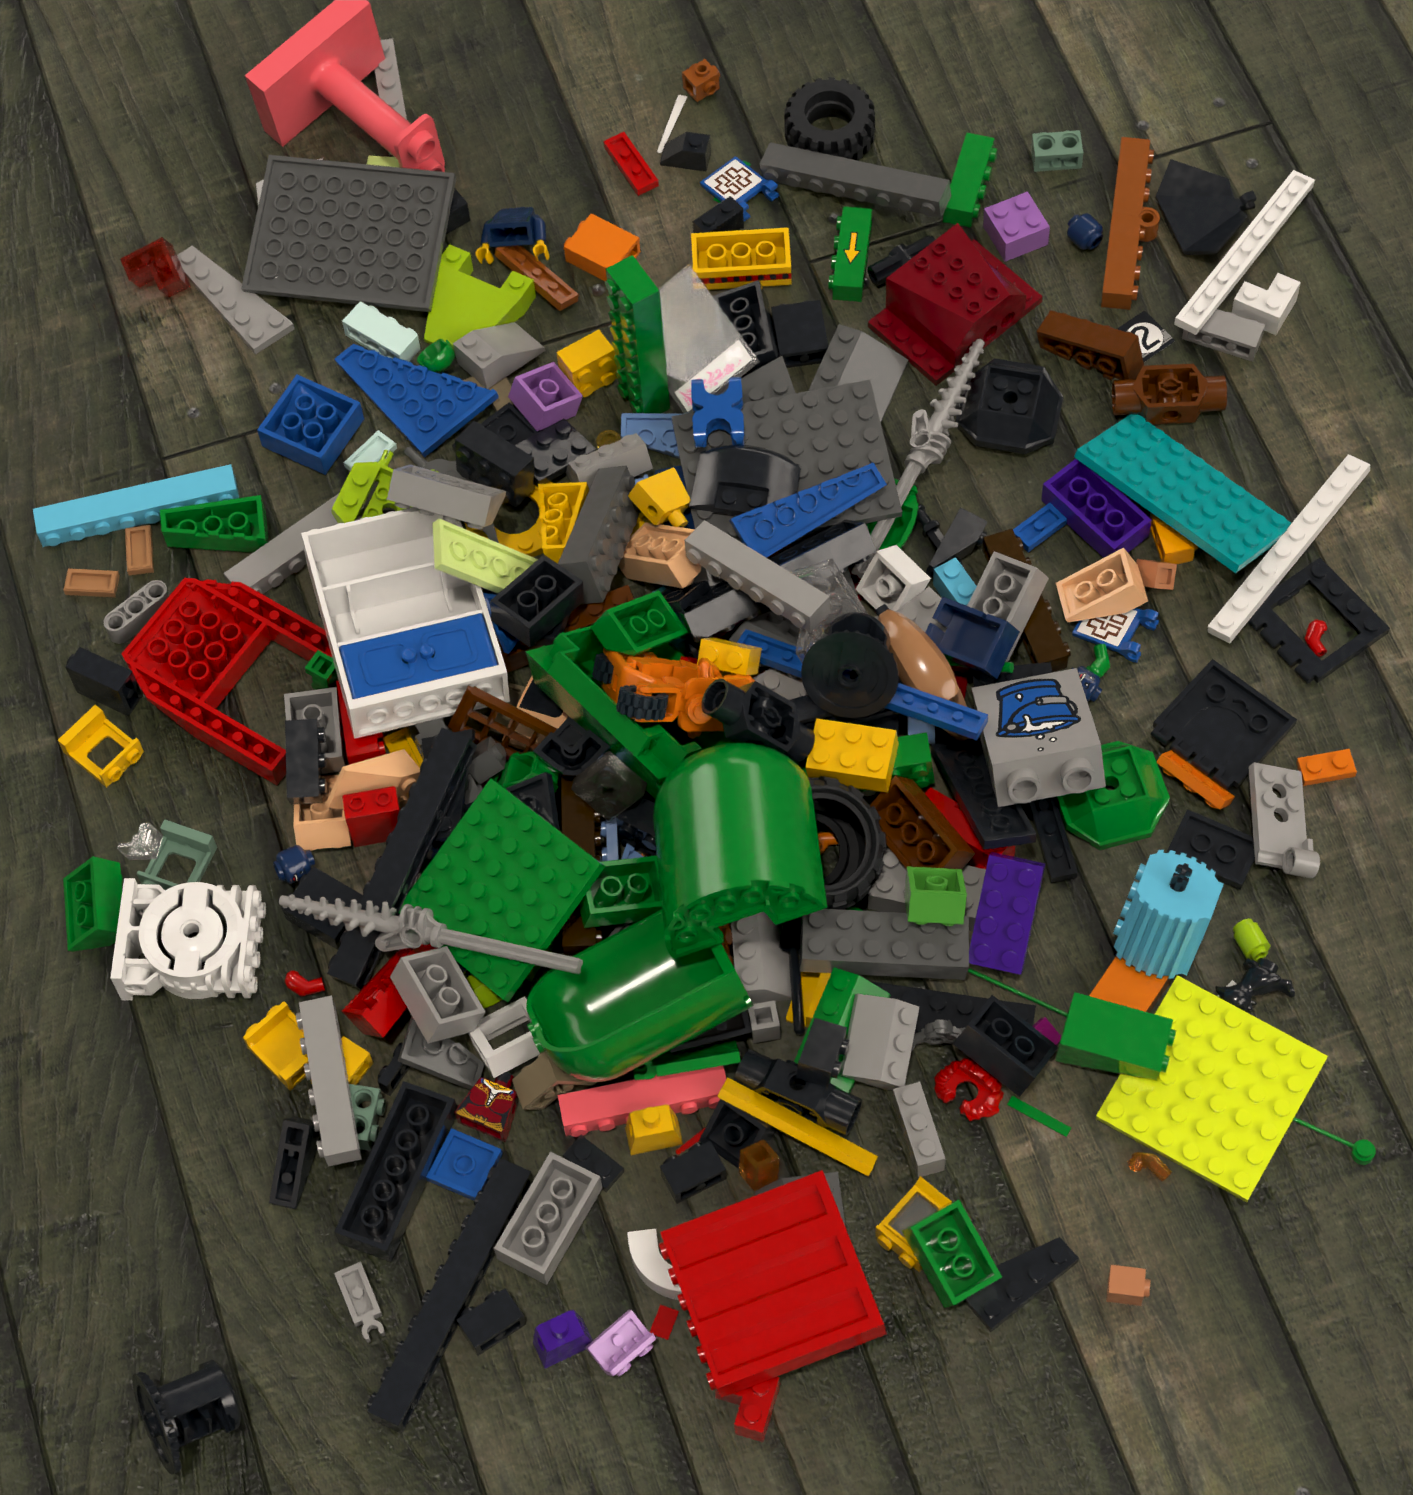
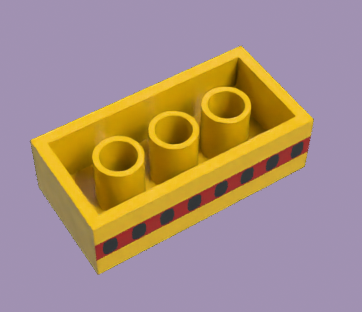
M789 228L691 233L694 290L737 288L757 280L760 281L762 286L792 285Z

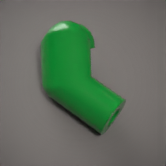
M1105 644L1094 646L1096 660L1091 666L1086 667L1100 678L1110 668L1107 646Z

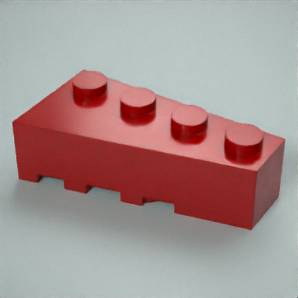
M339 680L336 681L349 765L385 755L384 741L379 739L383 737V732L354 739Z
M932 787L925 792L926 796L976 853L967 864L972 867L986 869L991 852L1014 857L1016 845L984 850L956 801Z

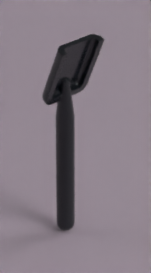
M801 917L782 923L779 941L780 950L790 952L789 969L793 1027L797 1035H801L805 1031L801 972H799L800 960L798 955L800 954Z

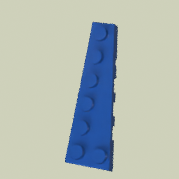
M871 463L837 478L830 479L819 485L733 517L729 522L743 544L767 558L885 487L887 484L875 464Z

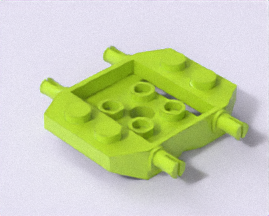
M384 450L378 462L354 463L332 507L331 513L338 523L356 521L375 481L379 483L362 518L382 515V510L387 507H391L395 511L405 509L395 506L394 501L387 500L393 469L388 467L394 456L391 451L388 454V450Z

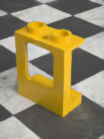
M94 705L58 739L62 751L106 788L112 782L119 780L123 772L131 764H135L144 753L139 739L135 738L132 740L106 719L103 710L97 705ZM105 738H111L124 750L102 770L87 756Z

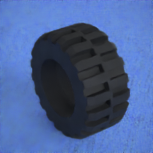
M828 77V80L819 78L815 79L813 83H805L802 85V89L798 88L786 103L784 125L787 146L859 161L863 158V154H867L871 149V144H873L875 138L873 101L869 99L866 91H861L860 86L855 83L849 84V81L841 78L840 81L835 80V77ZM824 117H836L848 123L837 130H822L811 125L814 121Z

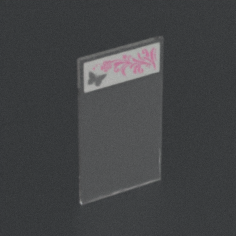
M688 264L659 288L668 389L684 414L693 412L691 380L702 379L705 390L708 393L719 395L728 388L730 377H741L760 362L696 272Z

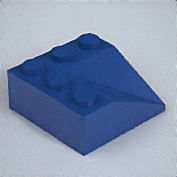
M296 375L257 431L262 447L326 475L363 422L364 416L359 401L300 375Z

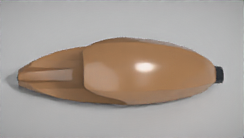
M886 604L878 607L875 613L878 616V620L889 633L890 653H893L894 659L897 662L899 678L902 683L967 707L948 660L931 638L915 622L899 612L890 610ZM943 729L959 741L969 739L968 737Z

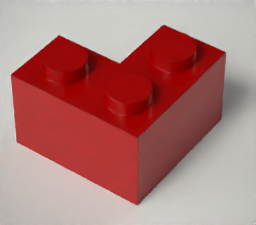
M777 1376L723 1398L720 1397L718 1390L715 1389L716 1399L740 1405L734 1423L736 1435L764 1442L780 1389V1379Z

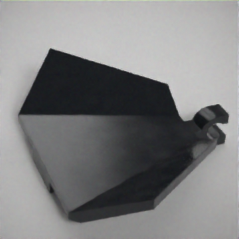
M1170 159L1156 194V200L1165 216L1164 221L1172 237L1176 238L1182 253L1186 255L1217 254L1247 219L1248 215L1243 211L1254 209V201L1257 199L1254 191L1246 192L1240 198L1235 199L1228 178Z

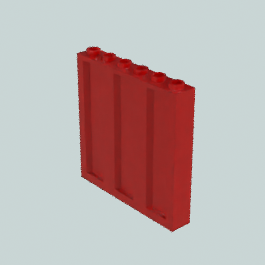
M823 1170L660 1232L663 1242L659 1243L664 1260L670 1258L673 1266L668 1269L673 1285L679 1284L682 1291L681 1294L677 1295L683 1312L689 1310L691 1319L686 1321L692 1338L698 1336L701 1343L700 1346L696 1347L702 1364L708 1363L711 1371L706 1373L711 1390H718L721 1398L887 1334Z

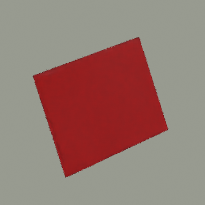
M660 1304L649 1333L668 1340L679 1311Z

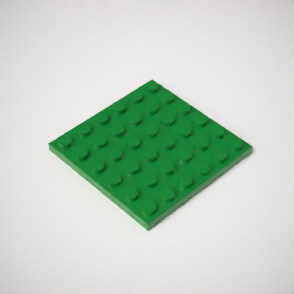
M490 778L409 891L399 914L405 904H410L413 908L420 906L422 910L429 908L433 911V919L439 923L446 924L449 930L545 951L606 866L502 785ZM449 945L442 946H447L459 964L507 1002L510 1001L535 966L534 964Z

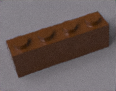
M894 776L890 782L889 792H881L870 805V807L874 806L881 817L879 824L881 831L885 833L886 845L906 869L907 866L963 869L976 854L913 779Z

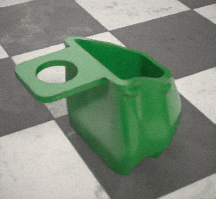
M516 752L511 754L508 762L505 764V769L495 774L493 780L497 781L502 773L498 783L504 788H508L548 772L552 775L554 792L556 793L561 774L551 769L533 752L521 754Z

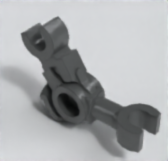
M935 1020V1022L928 1023L924 1029H921V1032L914 1033L911 1052L916 1044L924 1042L933 1045L942 1043L953 1044L965 1028L952 1026L950 1020Z

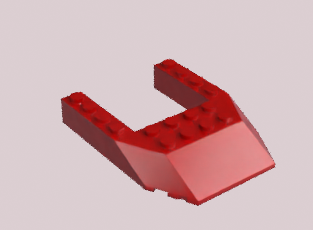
M184 578L121 653L149 702L195 738L275 785H278L286 775V750L223 714L216 708L271 640L307 661L311 660L317 650L332 657L326 632L323 628L242 582L231 581V584L217 583L216 580L209 579L200 581L196 578Z

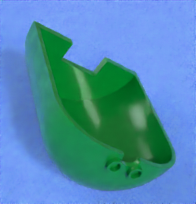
M728 743L703 749L687 757L668 774L658 791L653 818L664 937L668 953L673 959L723 943V932L718 928L719 926L761 912H765L772 922L777 925L827 908L811 784L806 773L797 763L788 756L769 747L750 743Z
M662 909L572 956L583 960L580 974L556 969L549 970L534 985L526 1003V1009L531 1023L527 1024L539 1053L546 1052L552 1062L566 1074L591 1082H602L618 1078L754 1006L721 943L675 959L670 956L665 944Z

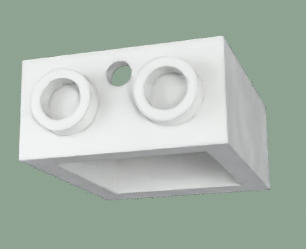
M525 996L481 1019L475 1031L468 1033L473 1046L493 1078L540 1054L533 1041L531 1032L495 1050L492 1049L488 1042L528 1020L531 1022L526 1009L527 999Z

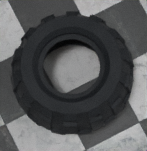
M808 777L812 789L815 819L833 832L839 845L837 864L833 871L824 877L827 908L825 909L845 910L863 899L870 892L875 881L880 877L884 866L883 854L886 850V836L881 831L879 824L881 817L874 806L870 807L862 798L864 794L852 785L846 786L838 782V779L831 777Z

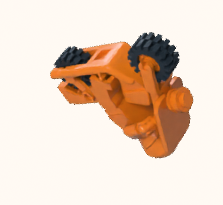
M604 647L603 653L596 654L592 673L593 678L598 681L605 693L617 704V712L627 715V717H631V719H635L637 722H672L678 716L679 727L687 732L688 737L691 739L700 737L702 731H724L722 722L704 713L701 707L703 695L712 682L717 679H724L737 687H741L755 681L750 675L732 674L722 676L719 668L708 658H701L697 665L685 660L657 658L653 652L645 651L632 656L607 650Z

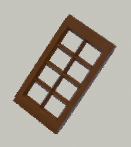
M469 685L448 725L452 732L473 729L466 725L469 717L485 724L481 732L475 730V740L473 741L475 744H479L489 737L487 733L490 727L506 735L500 744L506 751L507 760H509L511 754L518 752L507 746L511 738L526 745L523 753H526L539 745L536 740L540 734L547 737L550 732L554 733L557 728L475 686L471 687ZM477 702L493 709L489 718L473 710ZM498 712L513 720L510 728L494 721ZM519 723L534 730L531 738L515 731Z

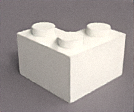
M1277 273L1269 289L1265 290L1245 281L1234 298L1232 313L1265 324L1264 331L1277 335L1297 300L1301 282Z

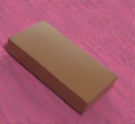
M151 526L125 528L128 575L153 573Z
M68 569L64 593L65 595L116 597L120 575L118 571Z

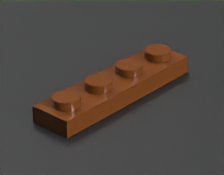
M521 245L499 246L496 248L495 256L512 271L534 279L535 290L559 311L578 301L579 294L539 260L537 262L535 257Z

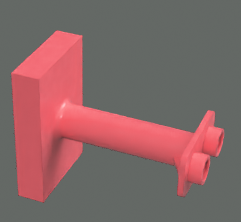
M367 0L333 1L245 75L264 131L282 147L329 107L334 105L398 159L400 168L445 172V161L433 118L428 114H424L411 124L361 82L385 59L371 5Z

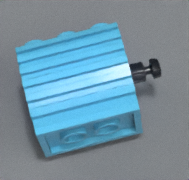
M1158 850L1156 854L1150 855L1146 865L1140 864L1135 877L1140 882H1133L1127 897L1132 899V902L1126 900L1120 917L1125 919H1118L1113 932L1114 935L1118 936L1114 948L1117 951L1116 956L1120 960L1121 958L1125 959L1127 966L1133 965L1136 967V971H1145V975L1148 976L1156 974V978L1162 979L1163 976H1168V979H1174L1175 975L1178 974L1187 976L1212 918L1223 883L1218 882L1215 877L1216 872L1212 868L1210 871L1206 868L1207 864L1196 862L1197 858L1191 857L1190 859L1184 853L1177 855L1175 854L1176 851L1172 850L1169 853H1163L1164 850Z

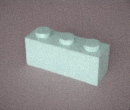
M360 301L342 321L347 337L369 350L379 352L380 355L389 358L396 357L410 362L421 350L418 335L413 329L403 327L394 318L386 317L372 305L368 306Z

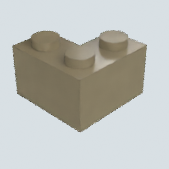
M546 1052L539 1054L533 1063L523 1067L521 1073L512 1079L522 1109L536 1110L546 1108L558 1098V1095L590 1089L597 1083L580 1080L566 1074L552 1062Z

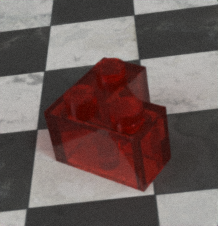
M163 237L120 259L128 279L139 288L155 280L159 290L170 298L191 287L173 245Z

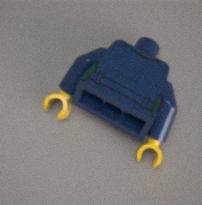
M533 207L500 210L490 220L486 221L483 226L480 242L482 247L478 248L475 253L477 259L482 264L485 258L488 264H491L494 257L489 251V247L533 245L535 242L537 244L533 247V253L536 261L538 262V256L541 253H544L546 260H548L550 255L547 246L544 244L546 243L545 222L539 215L535 214Z

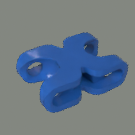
M730 377L728 389L719 395L708 393L705 390L702 379L691 380L695 448L706 447L708 435L718 429L725 430L730 434L732 445H744V416L741 412L743 409L741 377Z

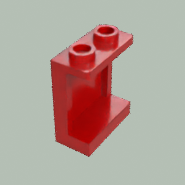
M392 786L343 795L345 820L354 847L386 842L388 835L394 831L398 822L397 817L400 807L396 787Z

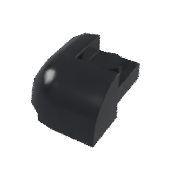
M568 717L554 733L550 732L533 750V753L555 772L569 777L580 776L590 770L609 750L610 746L590 729L586 731L572 718Z

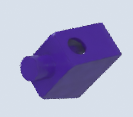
M574 1310L565 1312L535 1327L533 1345L544 1369L586 1350L585 1347L593 1341L583 1319Z

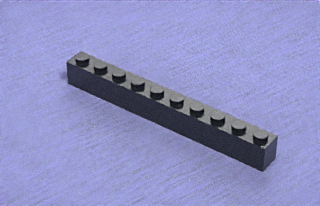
M441 728L439 734H436L433 738L428 758L423 760L420 767V775L409 790V799L405 807H402L398 813V822L394 831L390 832L387 837L383 855L377 859L374 867L375 872L371 880L364 886L363 897L360 902L362 910H366L367 901L370 900L373 903V907L375 905L379 907L378 912L381 913L382 903L388 902L389 909L392 907L396 909L394 915H400L399 911L413 887L477 748V745L470 738ZM359 926L352 931L345 930L340 938V947L336 955H333L330 959L327 974L338 981L362 990L369 982L382 954V951L375 945V940L382 932L373 930L366 937H363Z
M500 1158L497 1166L493 1165L491 1167L485 1189L480 1190L475 1197V1208L472 1214H467L461 1225L462 1233L458 1240L454 1239L448 1249L449 1257L445 1265L441 1264L436 1271L434 1278L436 1282L432 1290L428 1289L425 1292L421 1301L422 1309L418 1316L414 1315L408 1325L409 1333L405 1341L401 1340L396 1347L394 1353L396 1358L392 1366L386 1367L381 1376V1387L377 1393L374 1392L367 1403V1412L371 1420L403 1434L458 1328L456 1320L460 1318V1314L470 1305L495 1256V1245L533 1182L531 1171Z

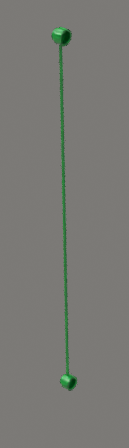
M849 907L846 909L863 911L858 907ZM968 969L969 973L1067 1017V1012L973 969ZM1296 1117L1293 1119L1294 1122L1351 1147L1352 1159L1360 1165L1371 1163L1375 1156V1146L1368 1140H1358L1353 1144Z

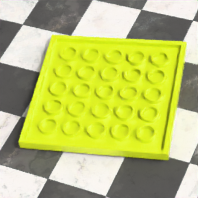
M1177 975L1155 1015L1173 1019L1171 1029L1176 1030L1172 1047L1167 1045L1165 1055L1170 1056L1166 1072L1160 1071L1157 1080L1120 1073L1097 1113L1096 1119L1239 1199L1248 1202L1328 1056Z

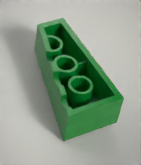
M261 495L160 510L161 530L167 547L255 552L269 542L266 510Z

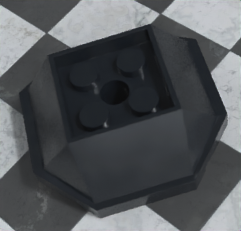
M994 358L975 372L974 378L966 382L967 385L971 386V389L967 390L965 395H961V397L966 398V402L960 403L959 410H962V415H957L955 422L958 423L957 429L960 432L962 431L975 446L1027 454L1044 445L1054 444L1063 404V395L1043 366Z

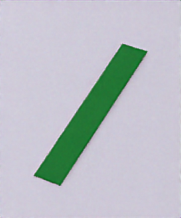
M1014 1096L1007 1103L1008 1106L1067 1137L1071 1130V1127Z

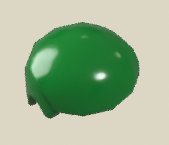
M438 339L419 354L417 362L421 366L427 367L430 371L436 373L443 372L451 366L455 358L454 347L448 340Z

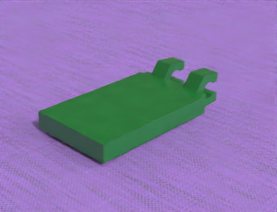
M733 1040L692 1047L672 1053L669 1051L645 1063L643 1066L637 1067L633 1072L635 1080L652 1079L656 1075L659 1077L740 1063L741 1061L736 1041Z

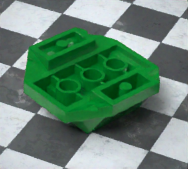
M1120 741L1101 745L1105 785L1113 786L1116 789L1108 790L1104 787L1082 793L1055 796L1066 829L1090 842V845L1098 850L1150 838L1170 800L1153 752Z

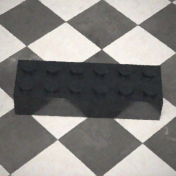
M403 1081L334 1231L340 1244L389 1262L392 1261L427 1183L426 1176L456 1118L455 1111L457 1105L455 1099Z

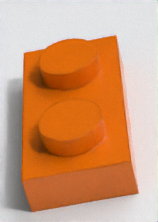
M1350 749L1297 758L1296 762L1298 771L1302 772L1303 786L1355 777L1357 773Z

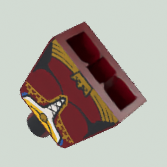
M505 1072L497 1076L494 1082L486 1078H480L456 1109L457 1122L506 1142L518 1105L517 1093L510 1089L514 1076Z

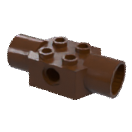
M1194 364L1143 366L1136 379L1112 381V409L1114 416L1138 414L1151 424L1194 423L1201 412L1225 411L1227 406L1225 376H1203Z

